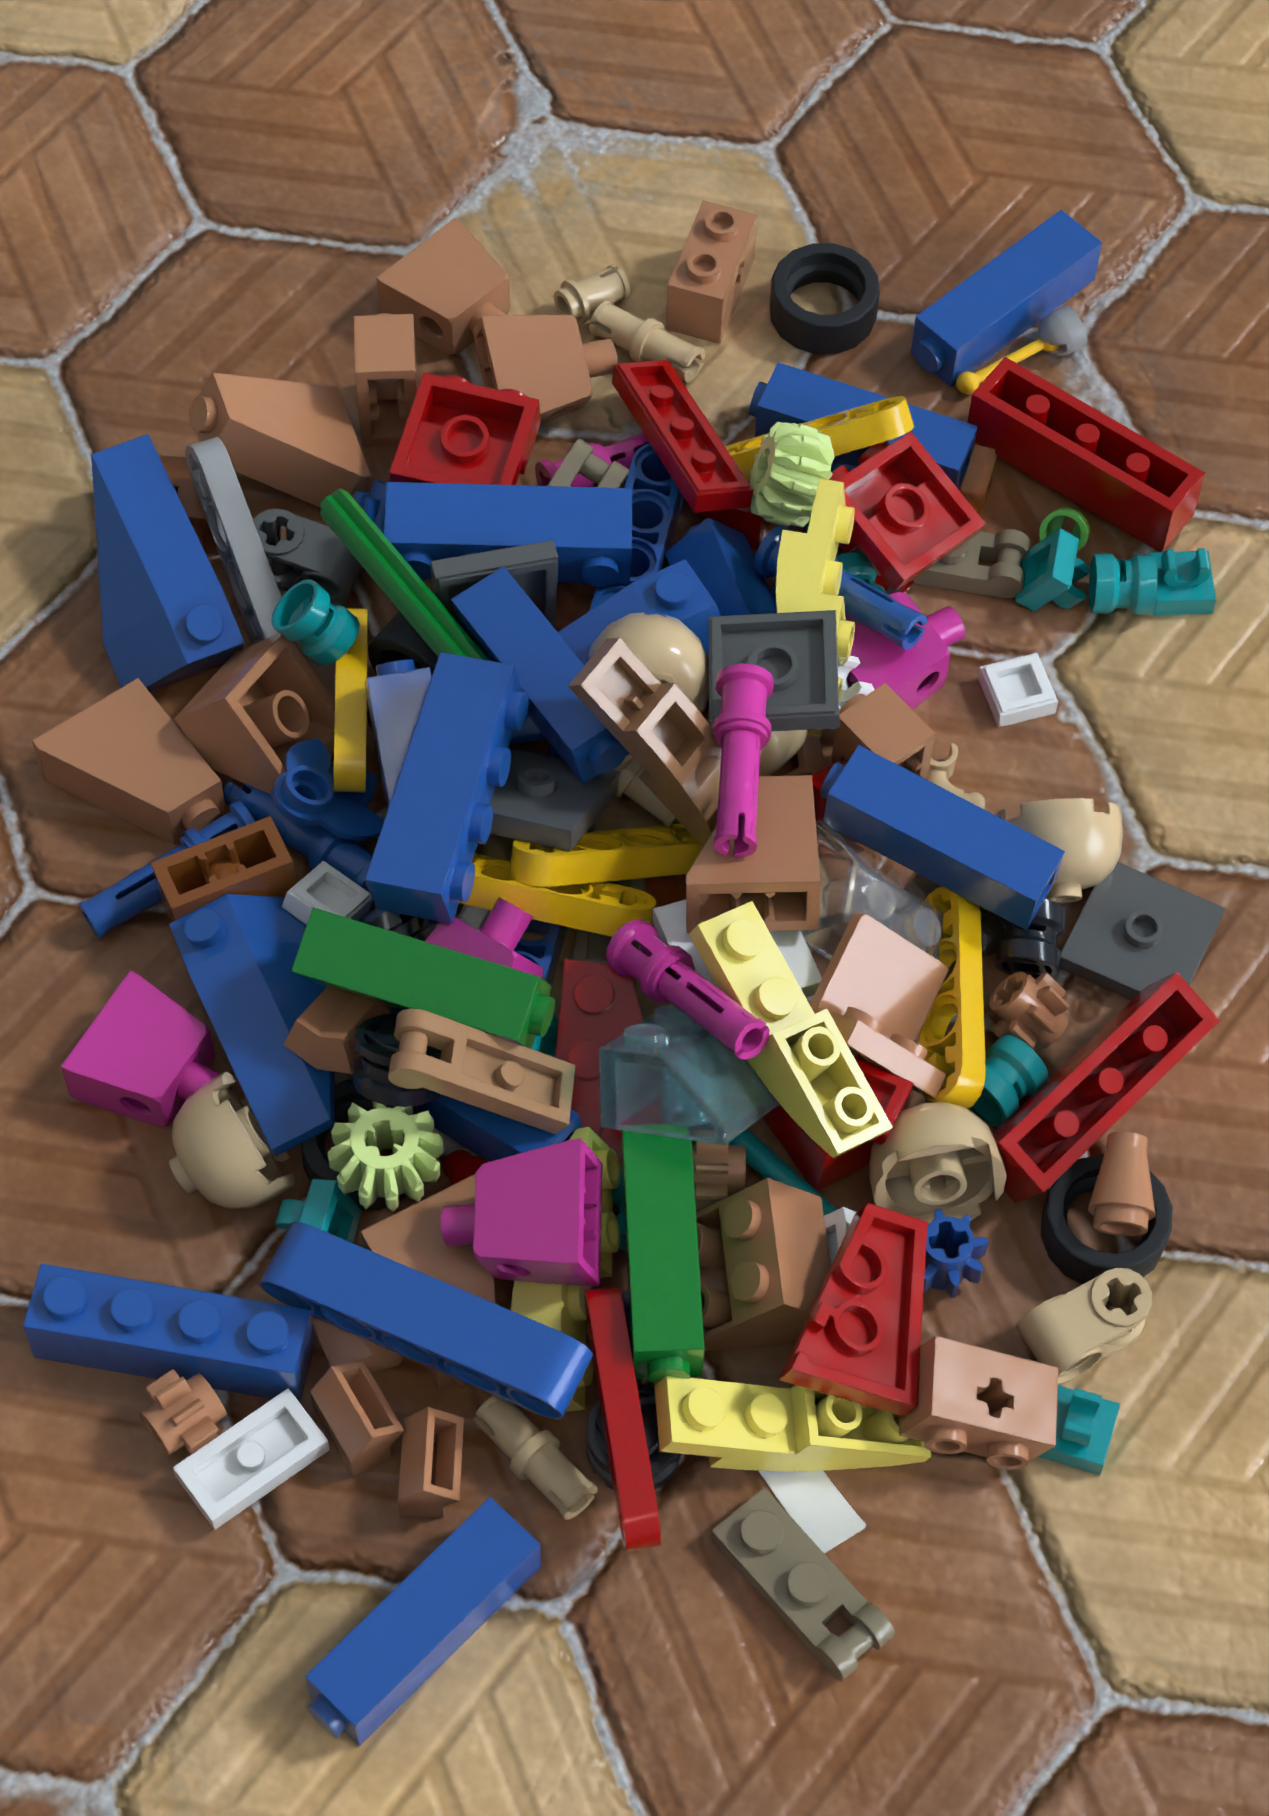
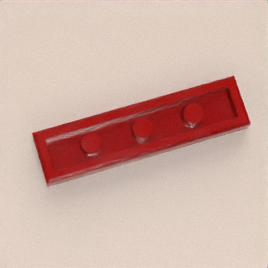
M659 360L614 365L612 375L613 386L693 512L750 508L753 488L670 362Z

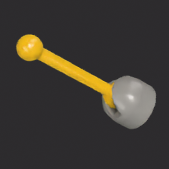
M1064 305L1041 320L1038 328L1039 339L1005 357L1018 363L1041 350L1057 357L1070 355L1087 345L1085 328L1076 312L1071 307ZM1003 358L975 373L970 371L961 373L956 380L957 389L963 394H972L978 388L979 383L986 379Z

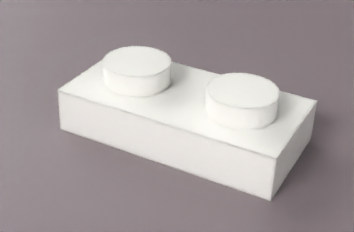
M288 1388L173 1467L177 1480L213 1529L216 1530L330 1449L328 1439Z

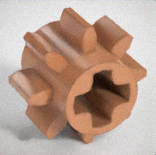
M1046 971L1036 980L1029 973L1025 974L1024 972H1017L1008 976L996 987L990 997L989 1006L993 1012L989 1014V1018L995 1023L991 1031L998 1038L1005 1034L1014 1036L1036 1051L1051 1046L1060 1038L1068 1025V1015L1065 1011L1069 1009L1070 1005L1063 999L1066 991Z
M697 1128L696 1144H692L696 1211H700L727 1198L728 1195H733L745 1189L746 1145H728V1128Z
M172 1369L145 1387L151 1396L149 1400L152 1404L139 1413L154 1440L168 1456L179 1448H182L183 1451L187 1450L192 1455L218 1437L216 1433L218 1428L215 1423L226 1417L227 1413L215 1391L200 1373H196L188 1380H185L183 1376L180 1378L176 1371Z

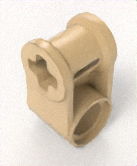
M1114 1268L1105 1271L1103 1274L1066 1294L1055 1296L1041 1303L1028 1312L1018 1322L1016 1327L1039 1363L1058 1367V1385L1077 1378L1100 1360L1131 1345L1139 1338L1145 1325V1319L1152 1306V1291L1148 1282L1139 1273L1128 1268ZM1108 1301L1115 1307L1111 1311L1106 1308ZM1127 1306L1130 1309L1129 1315H1126L1120 1308Z

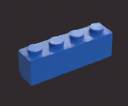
M386 482L384 535L423 581L431 579V561L553 540L558 554L557 582L587 583L599 587L611 584H630L632 488Z
M440 652L365 878V882L378 910L452 924L459 901H468L475 878V867L472 859L477 844H485L492 828L493 808L490 805L495 787H503L509 775L511 751L508 746L513 730L520 731L523 728L528 713V693L522 692L515 665Z
M42 1263L23 1324L34 1358L159 1379L172 1369L176 1371L180 1378L183 1376L185 1380H188L196 1373H200L212 1389L273 1399L289 1388L300 1404L315 1345L309 1309Z

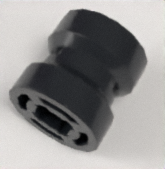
M1045 899L1027 930L1001 917V925L1006 929L1005 939L998 944L995 966L1006 974L1012 975L1017 972H1024L1025 974L1029 973L1034 979H1037L1045 971L1051 977L1058 975L1061 952L1056 947L1057 936L1064 931L1066 909L1054 901Z

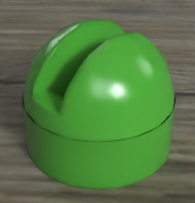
M1068 507L1056 509L1042 521L1039 529L1040 541L1059 528L1063 529L1067 518L1070 517L1076 521L1071 534L1079 538L1077 552H1079L1089 539L1090 528L1088 521L1076 509Z

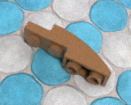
M621 638L606 639L570 682L568 687L645 769L639 776L641 781L704 847L717 826L721 747L718 746L712 735L713 728L676 683L662 684Z

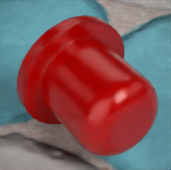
M456 1150L450 1153L444 1162V1172L450 1179V1186L476 1174L478 1168L488 1161L482 1157L473 1156L466 1150Z

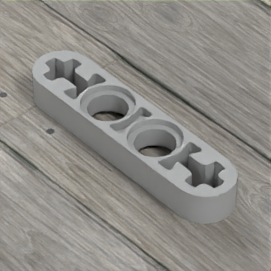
M218 437L186 446L185 453L192 483L252 644H255L279 633L273 628L271 619L273 611L281 599V594L225 445Z

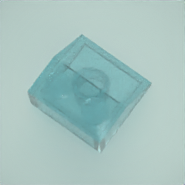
M675 1005L656 1008L653 1015L637 1025L626 1027L623 1034L599 1049L601 1127L726 1145L780 1103L770 1093L747 1060L737 1057L734 1054L735 1052L707 1030L700 1027Z

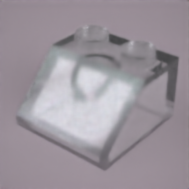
M817 821L816 832L821 880L819 930H801L807 946L831 960L853 914L859 912L869 915L938 960L944 919L942 911L927 897L909 875L822 822Z

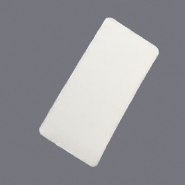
M824 1470L759 1471L787 1513L823 1553L828 1552L866 1527L865 1522L841 1495Z

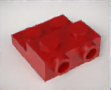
M423 373L389 471L390 482L516 485L519 474L524 475L540 427L539 399L528 397L514 389L497 390L471 384L459 376L446 375L441 377Z
M911 431L892 444L886 441L872 445L858 458L859 466L849 472L842 465L832 471L833 475L829 479L844 482L845 505L855 509L849 544L839 543L845 553H850L860 548L894 591L976 536L986 525L985 521Z

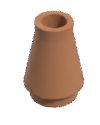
M1113 1132L1107 1135L1106 1151L1088 1206V1212L1094 1215L1093 1228L1095 1230L1117 1236H1139L1148 1232V1220L1153 1219L1156 1214L1147 1158V1137L1132 1132Z

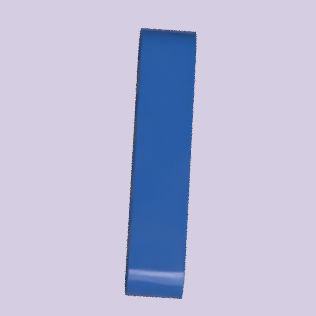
M301 1222L291 1223L260 1281V1286L265 1292L288 1306L309 1309L311 1316L534 1413L555 1420L563 1418L593 1357V1353L589 1348L565 1333Z

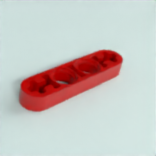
M611 1286L584 1290L588 1335L591 1352L593 1353L594 1372L623 1546L625 1551L661 1546L658 1507L620 1287Z

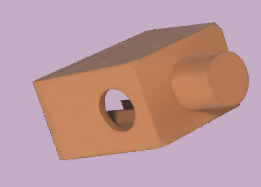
M456 218L452 219L376 277L379 314H413L415 337L447 355H458L474 342L473 330L481 316L507 315L510 311V280L506 271Z
M572 315L481 316L473 330L485 387L497 390L514 389L528 397L539 399L540 424L583 408L593 396L590 378L613 374L614 365L618 364L613 341L605 339L582 343L577 320Z

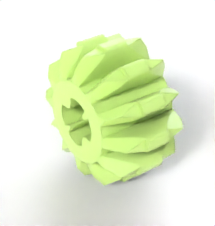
M777 422L772 426L769 434L767 433L762 438L758 454L754 455L753 469L748 474L751 478L750 485L753 488L750 506L751 513L763 517L765 521L778 525L804 527L810 521L819 479L829 480L833 475L831 464L835 456L830 436L818 432L817 428L801 423Z
M374 1101L373 1109L366 1111L352 1103L348 1109L350 1123H335L331 1131L332 1141L336 1146L331 1147V1150L328 1151L329 1167L333 1171L339 1172L337 1175L339 1189L343 1194L359 1190V1203L365 1209L371 1206L378 1197H385L387 1208L394 1213L399 1206V1195L403 1193L420 1202L424 1196V1185L422 1182H437L441 1172L440 1163L436 1159L444 1153L442 1137L438 1133L432 1132L434 1130V1119L429 1114V1111L413 1114L412 1106H395L390 1108L387 1105ZM392 1149V1155L380 1156L379 1150Z

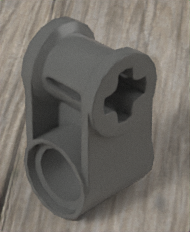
M277 508L265 510L254 518L253 521L267 558L272 559V573L278 588L288 591L293 585L302 580L311 579L329 593L332 605L344 606L363 566L329 526L300 517L288 510ZM282 526L286 527V539L282 538Z

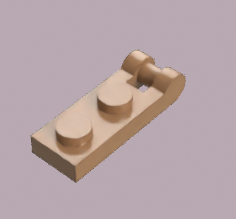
M406 1009L397 1014L394 1036L400 1042L399 1051L391 1056L388 1072L389 1081L394 1085L406 1089L425 1088L553 1134H557L569 1125L576 1065L425 1010ZM427 1046L442 1050L441 1059L426 1055Z

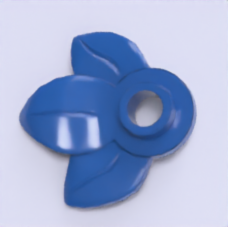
M315 738L293 745L285 756V773L277 778L271 791L272 801L277 810L292 822L305 826L320 825L340 838L369 840L379 836L384 822L373 811L366 808L376 790L378 777L373 773L366 772L365 793L334 792V765H331L330 755L323 742Z

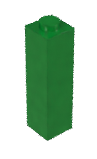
M314 907L312 908L292 968L293 973L307 981L400 1010H425L532 1049L536 1035L544 1037L547 1033L555 1010V998L549 997L552 986L539 976Z
M690 1122L622 1124L621 1162L630 1338L636 1379H648L653 1384H658L666 1376L685 1379L702 1377L705 1348Z

